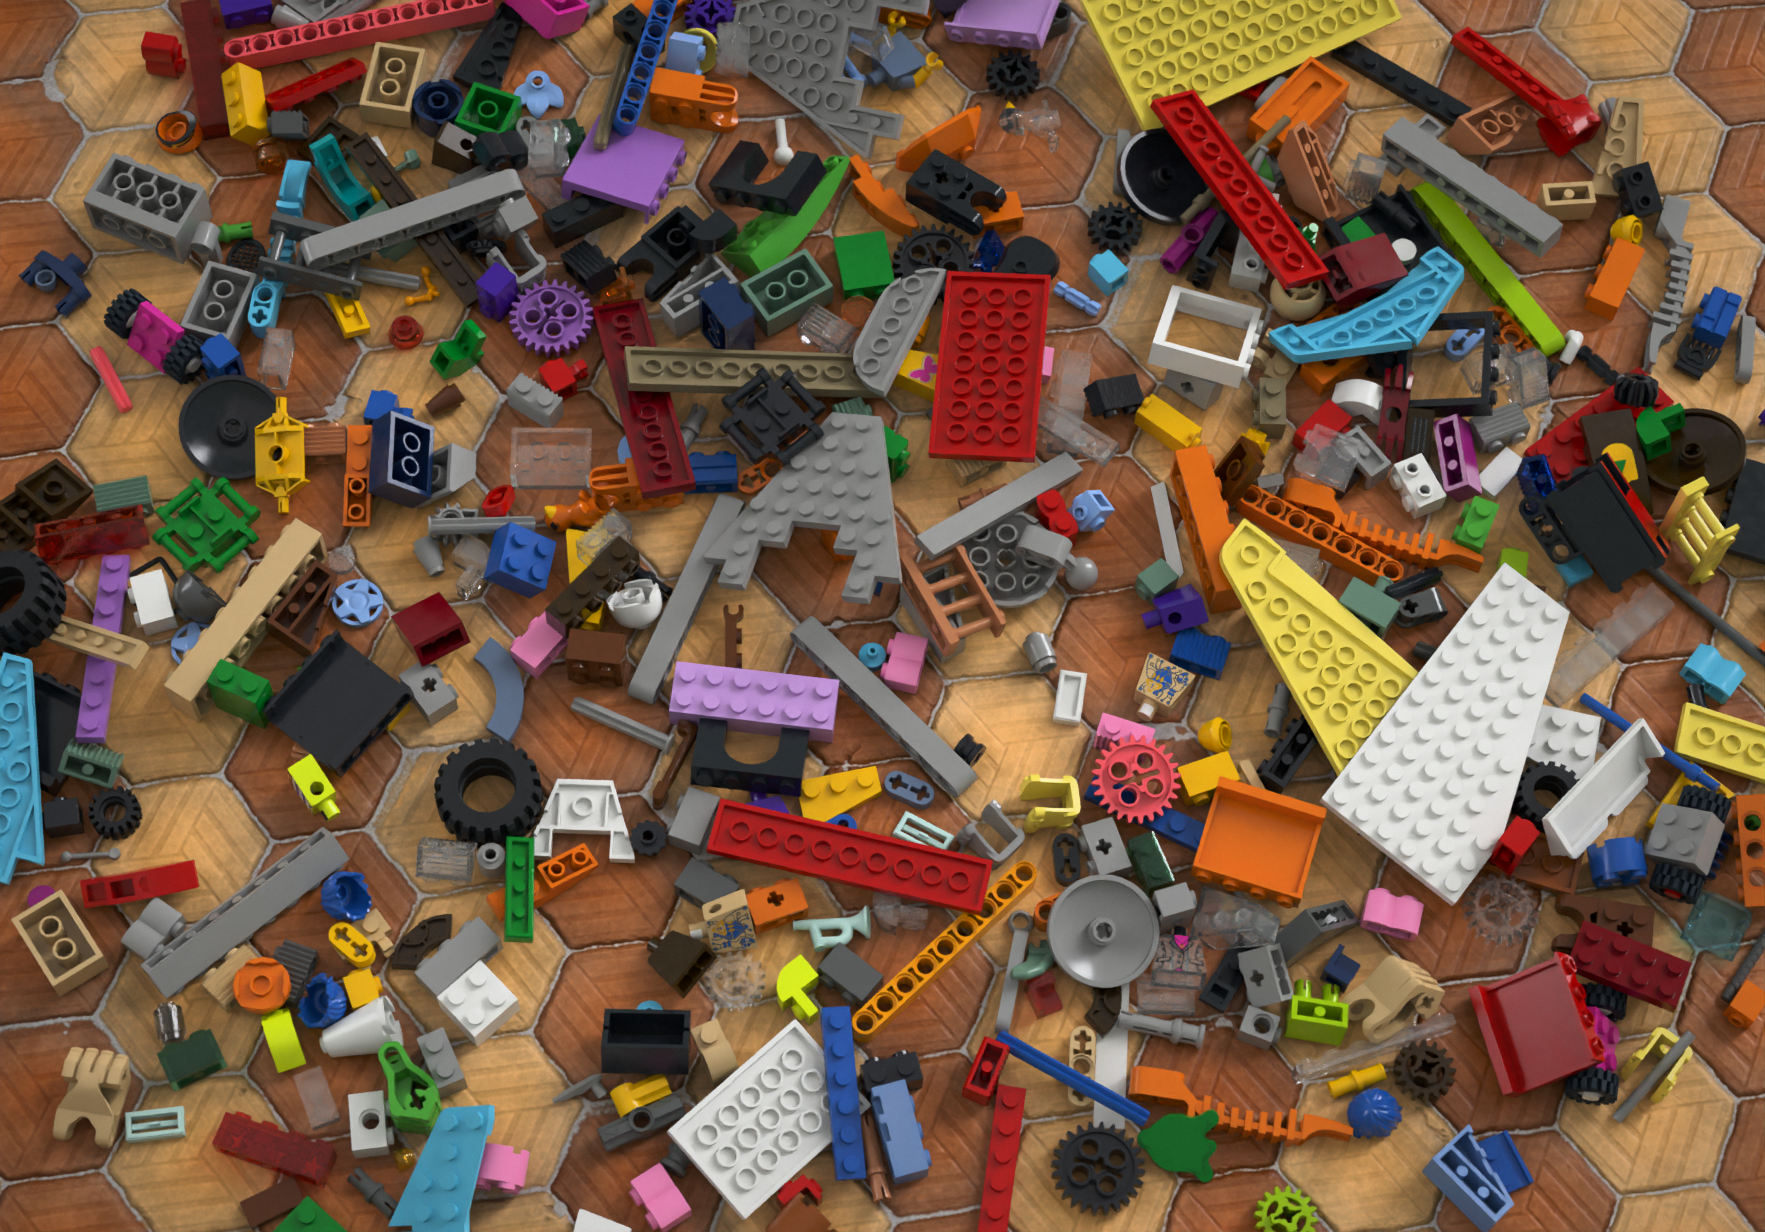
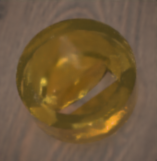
M409 1148L393 1150L394 1162L399 1173L407 1171L414 1166L416 1155L413 1150Z

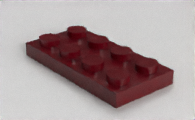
M1585 920L1581 925L1570 954L1577 967L1575 974L1672 1013L1677 1008L1692 965L1691 962Z

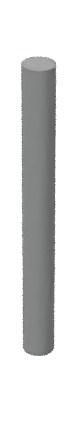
M1687 1030L1615 1111L1612 1116L1619 1123H1622L1695 1040L1696 1036Z

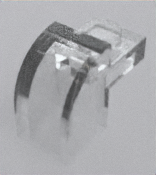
M465 534L452 552L454 565L464 570L455 585L458 596L465 600H468L472 593L475 594L479 590L482 580L491 584L490 581L484 579L490 549L483 541L470 534Z
M874 891L873 917L882 930L896 935L898 925L911 931L926 929L928 909L901 905V897Z

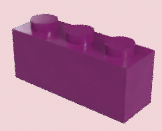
M1458 414L1434 421L1433 425L1444 492L1457 502L1473 498L1475 495H1482L1471 424Z

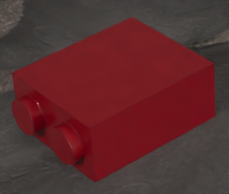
M440 592L391 616L400 638L422 667L471 642L462 620Z

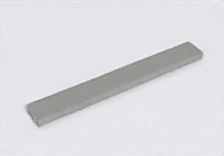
M1064 452L917 535L914 542L932 561L1033 503L1038 495L1052 489H1057L1080 476L1083 469L1067 452Z

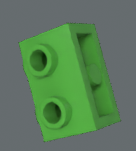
M1475 495L1471 504H1465L1460 518L1465 519L1462 526L1457 524L1451 539L1455 540L1456 544L1480 554L1500 505Z

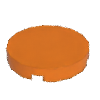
M259 957L249 960L236 972L232 986L234 996L243 1009L253 1014L263 1015L272 1013L283 1006L290 995L291 981L289 973L278 961L272 958Z

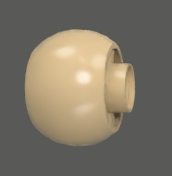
M1274 278L1270 287V300L1275 311L1283 318L1295 322L1305 321L1317 315L1323 307L1326 298V288L1322 279L1298 286L1300 288L1288 289L1286 294L1281 284Z

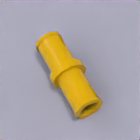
M1379 1062L1360 1071L1356 1069L1351 1070L1349 1075L1328 1081L1327 1087L1331 1097L1336 1099L1353 1091L1359 1093L1364 1090V1087L1387 1080L1384 1067Z

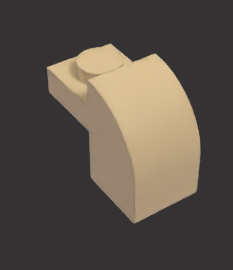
M717 1018L690 1029V1033L702 1057V1065L714 1090L739 1068L731 1045L726 1040Z

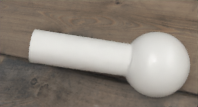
M776 119L775 127L778 148L774 152V160L777 164L786 166L793 158L794 153L787 144L785 119Z

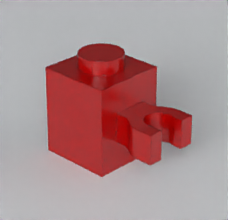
M561 357L555 361L550 360L544 363L538 369L541 384L545 386V389H549V392L553 391L554 394H558V397L562 396V401L578 394L576 380L589 376L586 371L588 366L583 359L575 362L568 368Z

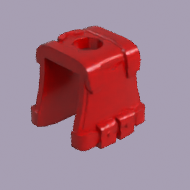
M1580 94L1572 99L1558 101L1553 99L1546 102L1547 112L1554 123L1545 117L1537 120L1536 124L1540 131V137L1543 142H1546L1545 145L1550 152L1553 151L1558 158L1565 156L1576 146L1590 142L1602 124L1601 118L1594 112L1585 94Z

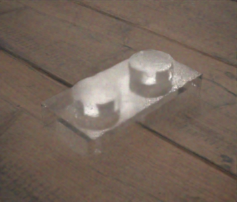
M321 1065L293 1076L313 1131L341 1120Z

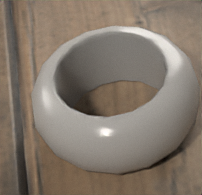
M1018 910L1010 914L1007 924L1012 933H1014L1015 929L1030 932L1033 928V919L1028 912ZM1017 917H1023L1028 921V926L1020 929L1015 927L1012 921Z

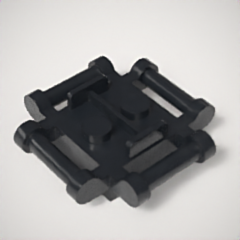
M762 367L755 373L756 376L732 395L727 394L721 399L723 405L732 416L722 421L719 428L724 434L728 433L750 456L749 460L754 465H758L768 457L769 459L773 458L781 467H785L790 463V459L813 440H819L824 436L821 427L814 423L813 420L825 411L826 406L821 401H817L796 379V374L791 369L787 370L775 382L768 371ZM763 384L765 386L751 397L743 408L737 405V403ZM789 386L810 410L804 413L783 389ZM736 426H739L749 436V438L759 447V449H757ZM807 430V432L803 436H801L789 447H787L784 451H782L784 447H786L788 444H790L793 440H795L798 436H800L803 432Z

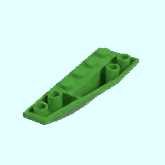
M832 155L823 162L827 173L796 217L764 211L754 220L744 225V230L721 252L722 256L749 277H753L783 261L806 237L828 206L850 162L849 157Z

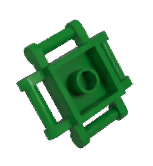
M194 477L189 482L190 485L164 507L159 506L154 511L166 526L159 528L153 534L152 539L158 545H163L183 565L182 568L185 571L189 570L194 573L204 564L219 574L224 570V565L249 544L253 545L259 540L257 534L248 527L259 518L261 511L255 505L251 506L230 486L231 483L225 477L219 478L210 490L197 477ZM196 493H198V494L201 496V497H199L198 495L195 496V497H194L192 500H190L186 505H184L181 509H179V511H178V514H179V515H178L175 519L171 516V514H172L173 512H175L179 507H181L185 502H187V501H188L191 497H193ZM222 494L244 513L240 519L218 499ZM174 535L194 557H189L171 537Z

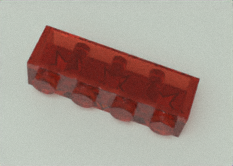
M142 504L34 524V537L39 557L46 564L57 565L63 561L73 559L83 560L99 554L109 555L120 550L140 549L143 546L150 545L149 530Z
M236 1111L235 1114L225 1112L212 1142L216 1152L288 1177L294 1176L297 1180L323 1189L325 1188L337 1159V1154L332 1148V1144L321 1139H316L315 1142L307 1140L304 1134L295 1130H289L288 1133L278 1130L279 1127L269 1121L263 1120L262 1123L252 1121V1117L243 1112Z

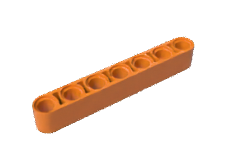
M1251 484L1243 498L1239 499L1235 505L1237 512L1241 516L1372 586L1375 585L1380 575L1385 576L1384 574L1393 575L1394 579H1391L1393 583L1401 581L1404 571L1398 561L1258 486ZM1244 499H1251L1254 502L1248 503ZM1267 511H1273L1277 515H1270ZM1290 524H1298L1300 528H1294ZM1314 536H1320V537H1322L1324 540H1323V541L1316 540V539L1314 538ZM1337 549H1345L1348 553H1341ZM1361 561H1367L1371 566L1363 565Z

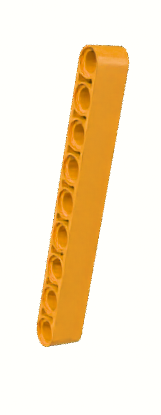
M1019 861L986 891L982 910L989 911L991 913L990 917L982 918L979 915L963 912L856 1012L852 1019V1035L854 1039L862 1043L872 1041L1031 892L1037 875L1034 864L1029 861ZM1024 873L1031 879L1021 881L1017 878V875ZM999 892H1007L1011 898L1004 900L999 898L997 894ZM962 928H966L970 930L972 934L970 936L964 937L961 936L957 931ZM948 947L952 953L942 955L938 952V949ZM926 965L932 969V972L922 974L918 971V968ZM907 984L911 986L912 990L908 993H902L898 990V986ZM881 1003H888L892 1009L888 1012H882L877 1006ZM861 1022H868L872 1028L868 1031H862L857 1025Z

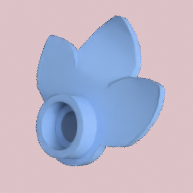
M539 70L529 73L525 83L517 87L514 95L521 97L522 105L527 104L529 112L536 119H540L544 115L549 105L562 108L564 104V97L560 87L550 83L549 76ZM535 79H541L542 84L536 86L534 85L533 81Z

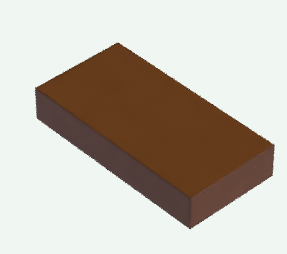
M294 1176L241 1201L240 1205L251 1229L254 1230L293 1211L303 1201L304 1197Z

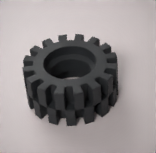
M117 786V790H114L112 787V790L108 789L109 791L106 793L101 789L99 791L100 796L94 795L92 797L94 803H89L88 806L90 810L88 816L96 832L99 835L102 834L105 839H109L111 836L113 840H118V836H121L122 839L128 838L126 835L128 832L133 835L136 832L134 827L139 828L141 824L139 819H142V809L136 796L132 795L129 789L124 791L122 786ZM116 804L124 806L126 813L121 820L110 822L105 818V812L110 806Z

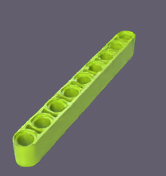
M1427 181L1412 188L1410 193L1414 198V202L1420 210L1425 212L1430 225L1440 233L1441 239L1452 250L1493 304L1506 309L1538 349L1539 359L1543 355L1550 357L1564 349L1566 344L1561 332L1457 203Z

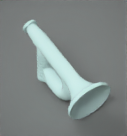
M865 905L861 912L852 917L793 920L794 931L809 930L815 952L824 951L825 948H834L839 942L845 946L853 937V929L862 933L866 939H870L871 917L868 905ZM839 929L842 930V934L839 936L822 937L820 930Z

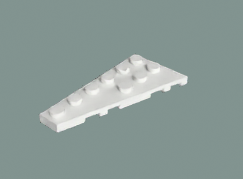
M1542 704L1525 761L1534 766L1544 761L1545 765L1549 761H1553L1555 766L1558 767L1563 764L1567 766L1565 768L1566 771L1570 772L1573 770L1576 773L1574 777L1576 780L1581 779L1594 765L1601 717Z

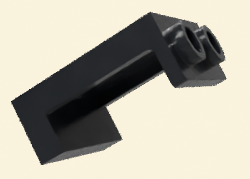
M1220 210L1193 256L1186 280L1196 288L1206 291L1210 290L1219 265L1218 262L1211 259L1217 247L1232 253L1237 244L1241 230L1227 211Z

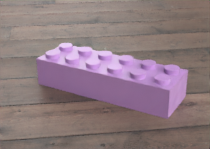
M676 661L669 707L670 724L677 725L679 720H686L697 727L699 726L700 718L727 721V731L778 737L781 736L782 727L809 730V740L832 743L839 696V680Z

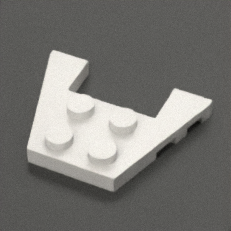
M557 779L544 808V814L534 831V860H550L552 856L553 833L611 835L610 862L635 863L634 851L629 841V834L613 780Z

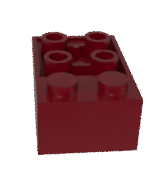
M1385 233L1335 247L1318 256L1329 270L1327 277L1322 280L1339 312L1409 276Z

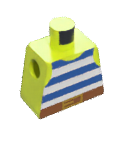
M311 754L287 769L289 782L313 815L320 812L326 822L340 815L341 812L334 803L337 800L336 792ZM317 792L322 793L321 795H313Z

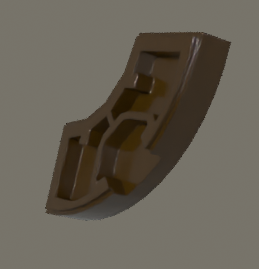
M452 914L437 915L418 923L407 935H404L395 949L391 964L392 969L416 970L419 963L425 959L430 951L440 946L445 940H451Z
M1121 985L1111 988L1090 987L1093 1002L1084 1019L1102 1039L1113 1029L1119 1017L1122 1003Z

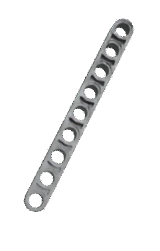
M507 169L310 236L301 241L299 247L308 268L321 270L496 210L502 202L510 198L516 201L524 197L526 192L516 170Z
M723 493L718 495L628 688V696L652 705L656 703L720 566L719 564L706 563L704 554L745 510V501Z
M809 616L790 632V637L796 646L830 679L839 680V687L953 797L958 798L978 779L974 770L815 617Z

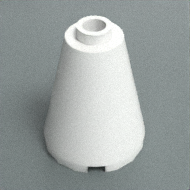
M386 995L378 997L323 1030V1036L319 1038L322 1051L325 1054L328 1053L330 1057L377 1054L384 1043L397 1041L403 1046L401 1025L399 1020L395 1021L392 1015L395 1009L390 999Z

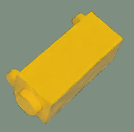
M1153 393L1150 397L1144 399L1141 407L1136 412L1134 424L1174 452L1175 450L1196 447L1202 444L1200 438L1203 429Z

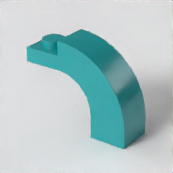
M330 133L309 145V148L316 161L314 165L327 189L343 212L354 222L360 220L359 217L373 207L375 203L370 192L357 181L351 172L335 137Z

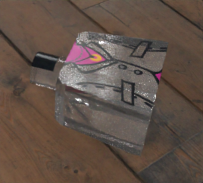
M1173 927L1171 935H1160L1152 966L1150 986L1203 991L1207 969L1201 939L1188 936V931L1185 927Z

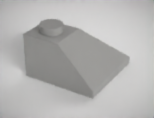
M454 443L434 451L431 498L416 506V508L420 509L447 496L472 480L476 473V453Z

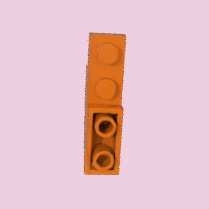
M858 154L849 158L848 172L854 180L852 195L862 208L881 225L902 237L905 234L911 237L912 229L918 232L920 227L919 221L913 213L910 214L907 210L904 198L901 195H897L893 188L885 191L882 183L879 180L876 181L872 176L869 164L866 161L863 162Z
M348 425L343 527L371 526L374 495L368 493L372 425Z
M585 843L536 867L534 872V910L559 896L598 868L599 864ZM505 887L487 895L486 898L488 905L500 923L504 921Z

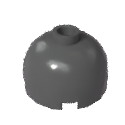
M189 570L174 585L172 594L173 600L178 606L175 610L176 613L187 622L190 618L197 622H208L215 619L219 609L226 607V602L211 587L208 588L202 583V579Z

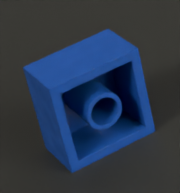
M509 522L494 533L484 579L527 598H532L546 590L557 542Z

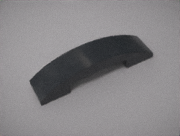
M1251 910L1198 1000L1223 1014L1244 981V976L1239 969L1238 954L1263 947L1276 924Z

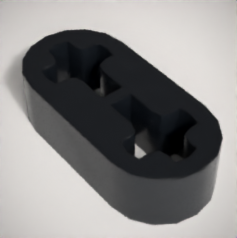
M1069 833L1059 834L1055 837L1052 846L1054 875L1059 885L1068 887L1075 881H1078L1080 877L1078 843L1076 838ZM1062 842H1066L1067 846L1070 847L1068 856H1064L1063 848H1058L1061 847ZM1065 864H1069V871L1072 872L1071 878H1066L1065 874H1061L1064 871Z

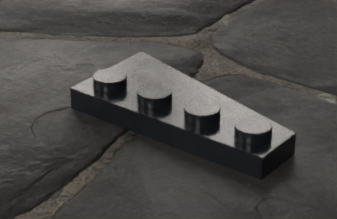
M501 2L495 15L489 20L454 73V81L470 89L473 83L477 82L501 90L523 23L522 16L512 7Z

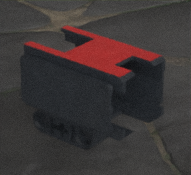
M1606 452L1595 459V464L1568 481L1564 478L1554 485L1556 489L1547 494L1546 497H1543L1538 492L1528 493L1519 504V512L1553 563L1559 565L1566 564L1585 552L1610 592L1618 593L1624 589L1621 585L1622 582L1649 565H1652L1654 570L1664 565L1667 555L1669 556L1671 546L1610 454ZM1526 501H1536L1539 505V510L1536 512L1529 511L1526 507ZM1542 513L1545 514L1542 519L1539 518L1538 521H1535ZM1545 524L1546 526L1551 525L1553 528L1551 531L1547 530L1544 532L1542 527ZM1555 546H1566L1569 554L1566 556L1558 555Z

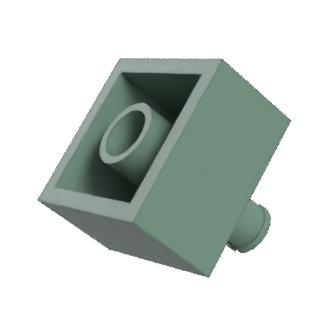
M1383 575L1378 577L1373 587L1353 577L1338 601L1382 640H1384L1391 629L1401 605L1397 600L1384 594L1385 588L1394 583L1390 578Z

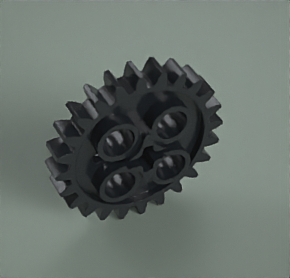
M932 224L931 230L927 231L926 227L922 225L920 233L912 229L911 237L905 234L903 237L904 243L898 242V251H894L893 258L896 259L892 264V268L896 269L894 271V278L900 277L902 280L916 274V270L935 268V266L952 271L975 272L973 268H975L976 261L971 260L974 258V251H968L970 247L969 242L962 244L963 235L954 237L955 229L946 233L945 225L938 231L935 224ZM926 245H930V247H931L933 263H930L931 254H930L929 249H928V247H927ZM937 248H946L948 252L941 253L937 250ZM915 253L922 254L924 258L917 259L912 255ZM946 280L933 305H936L938 298H941L944 303Z
M1102 1121L1098 1129H1094L1092 1122H1088L1086 1131L1080 1125H1077V1135L1068 1131L1066 1134L1068 1141L1060 1139L1058 1143L1062 1150H1054L1053 1156L1059 1160H1053L1051 1167L1058 1170L1052 1173L1051 1178L1060 1179L1055 1185V1190L1064 1189L1065 1191L1061 1199L1065 1200L1071 1197L1070 1207L1073 1208L1079 1203L1082 1214L1086 1211L1087 1207L1091 1208L1092 1216L1096 1215L1098 1209H1102L1103 1214L1107 1216L1109 1207H1112L1118 1213L1120 1210L1119 1203L1121 1202L1124 1206L1128 1207L1130 1204L1128 1196L1136 1199L1138 1192L1134 1188H1141L1143 1182L1138 1178L1144 1177L1145 1170L1138 1167L1142 1166L1145 1160L1143 1158H1136L1141 1148L1132 1149L1131 1146L1135 1139L1129 1138L1125 1140L1126 1130H1122L1118 1134L1114 1133V1124L1110 1126L1109 1130H1105ZM1090 1145L1095 1148L1097 1153L1092 1156L1083 1153L1082 1147ZM1119 1156L1124 1164L1114 1166L1109 1161V1157ZM1075 1158H1076V1159H1079L1080 1162H1079V1163H1075V1162H1074V1159H1075ZM1096 1164L1102 1166L1100 1173L1094 1172ZM1077 1171L1082 1172L1086 1175L1087 1180L1077 1182L1072 1177V1174ZM1115 1175H1121L1122 1179H1118ZM1109 1182L1114 1186V1191L1104 1192L1099 1184Z

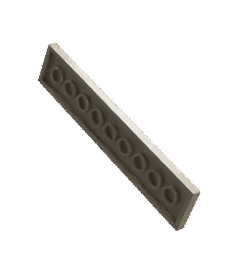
M625 346L624 348L628 391L733 394L756 376L755 373L763 367L775 382L787 370L791 369L796 374V379L812 396L853 398L860 396L862 398L888 399L889 391L886 397L877 395L863 385L857 375L853 354L637 346ZM763 384L760 385L758 388H756V389H755L753 392H751L750 394H752V395L757 394V393H758L760 390H762L765 386H764ZM789 386L783 389L788 396H797Z

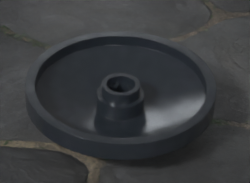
M1149 129L1137 134L1125 145L1119 155L1116 173L1120 190L1127 203L1139 215L1153 223L1165 226L1185 224L1180 219V216L1192 205V201L1199 194H1204L1209 189L1206 182L1167 129Z
M241 375L218 376L205 381L195 388L182 406L178 425L180 442L189 460L199 470L217 479L225 477L228 481H238L256 476L255 427L272 417V413H276L275 398L277 397L259 381ZM281 447L274 451L273 457L275 461L282 451Z

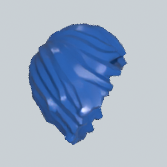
M341 871L331 875L323 883L321 904L330 917L343 921L350 920L352 922L365 919L366 913H369V908L372 907V896L367 892L368 884L363 882L365 879L363 873Z
M323 972L312 978L310 984L306 985V991L309 996L299 1000L298 1009L300 1013L297 1014V1018H300L308 1029L322 1027L325 1029L341 1020L346 1014V1001L348 999L343 988L332 980V976L326 978L327 974Z
M1378 1088L1363 1090L1352 1098L1347 1108V1118L1350 1126L1354 1128V1137L1361 1138L1363 1135L1370 1139L1373 1136H1389L1392 1130L1397 1129L1396 1125L1402 1121L1400 1113L1402 1107L1398 1105L1396 1099L1387 1091Z

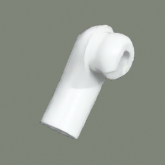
M1569 330L1566 333L1565 341L1568 343L1559 357L1560 361L1568 365L1572 363L1583 342V335L1580 331Z

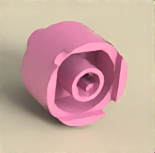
M485 1143L475 1189L491 1191V1186H497V1188L502 1189L503 1193L519 1195L520 1189L524 1188L530 1152L521 1150V1154L513 1153L514 1147Z

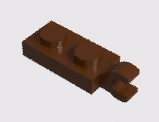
M724 605L725 667L742 669V653H737V645H742V628H736V625L744 617L743 605H739L738 613L733 615L729 613L728 605Z

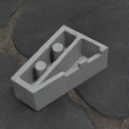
M946 563L923 574L922 576L926 583L932 584L949 578L948 565ZM902 585L899 600L923 637L928 638V644L940 663L964 652L966 636L959 639L960 642L954 654L947 657L943 656ZM954 588L934 594L939 605L945 606L956 602ZM960 612L947 616L952 627L958 628L963 626Z

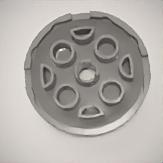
M1017 511L961 543L966 549L968 559L997 608H1018L1033 603L1051 588L1058 574V570L1029 561L1016 553L1015 549L1026 526L1034 525L1045 529L1038 523V519L1024 512ZM1009 560L1011 564L1005 566L1000 561ZM961 584V586L966 590V592L969 593L965 585Z

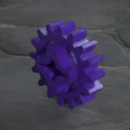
M693 0V5L688 4L687 12H685L686 29L701 28L707 30L716 38L718 43H721V37L723 36L729 39L736 7H733V1Z

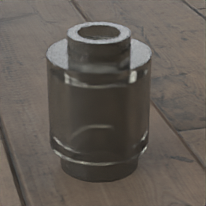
M165 1002L158 1005V1009L153 1012L158 1040L162 1042L164 1047L182 1044L187 1033L182 1007L175 1005L174 1002Z

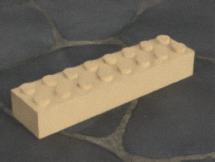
M297 518L290 525L288 524L283 528L279 540L275 545L268 547L264 554V559L258 566L256 565L250 570L245 583L234 590L230 602L226 607L219 609L215 616V621L209 628H205L201 632L196 645L185 652L177 669L172 670L167 675L164 688L175 709L196 722H201L215 704L206 681L218 661L222 659L243 668L269 635L267 632V620L315 560L324 564L329 558L322 533Z

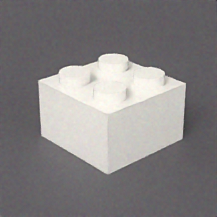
M481 960L437 996L442 1011L477 1047L520 1011L518 999Z

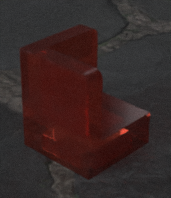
M1052 970L1025 981L1024 991L1037 1019L1058 1012L1063 1008L1062 1002L1055 990L1056 979Z

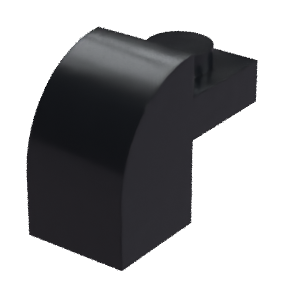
M686 205L678 211L679 227L683 233L689 235V247L697 252H719L737 238V224L720 209H717L704 221Z

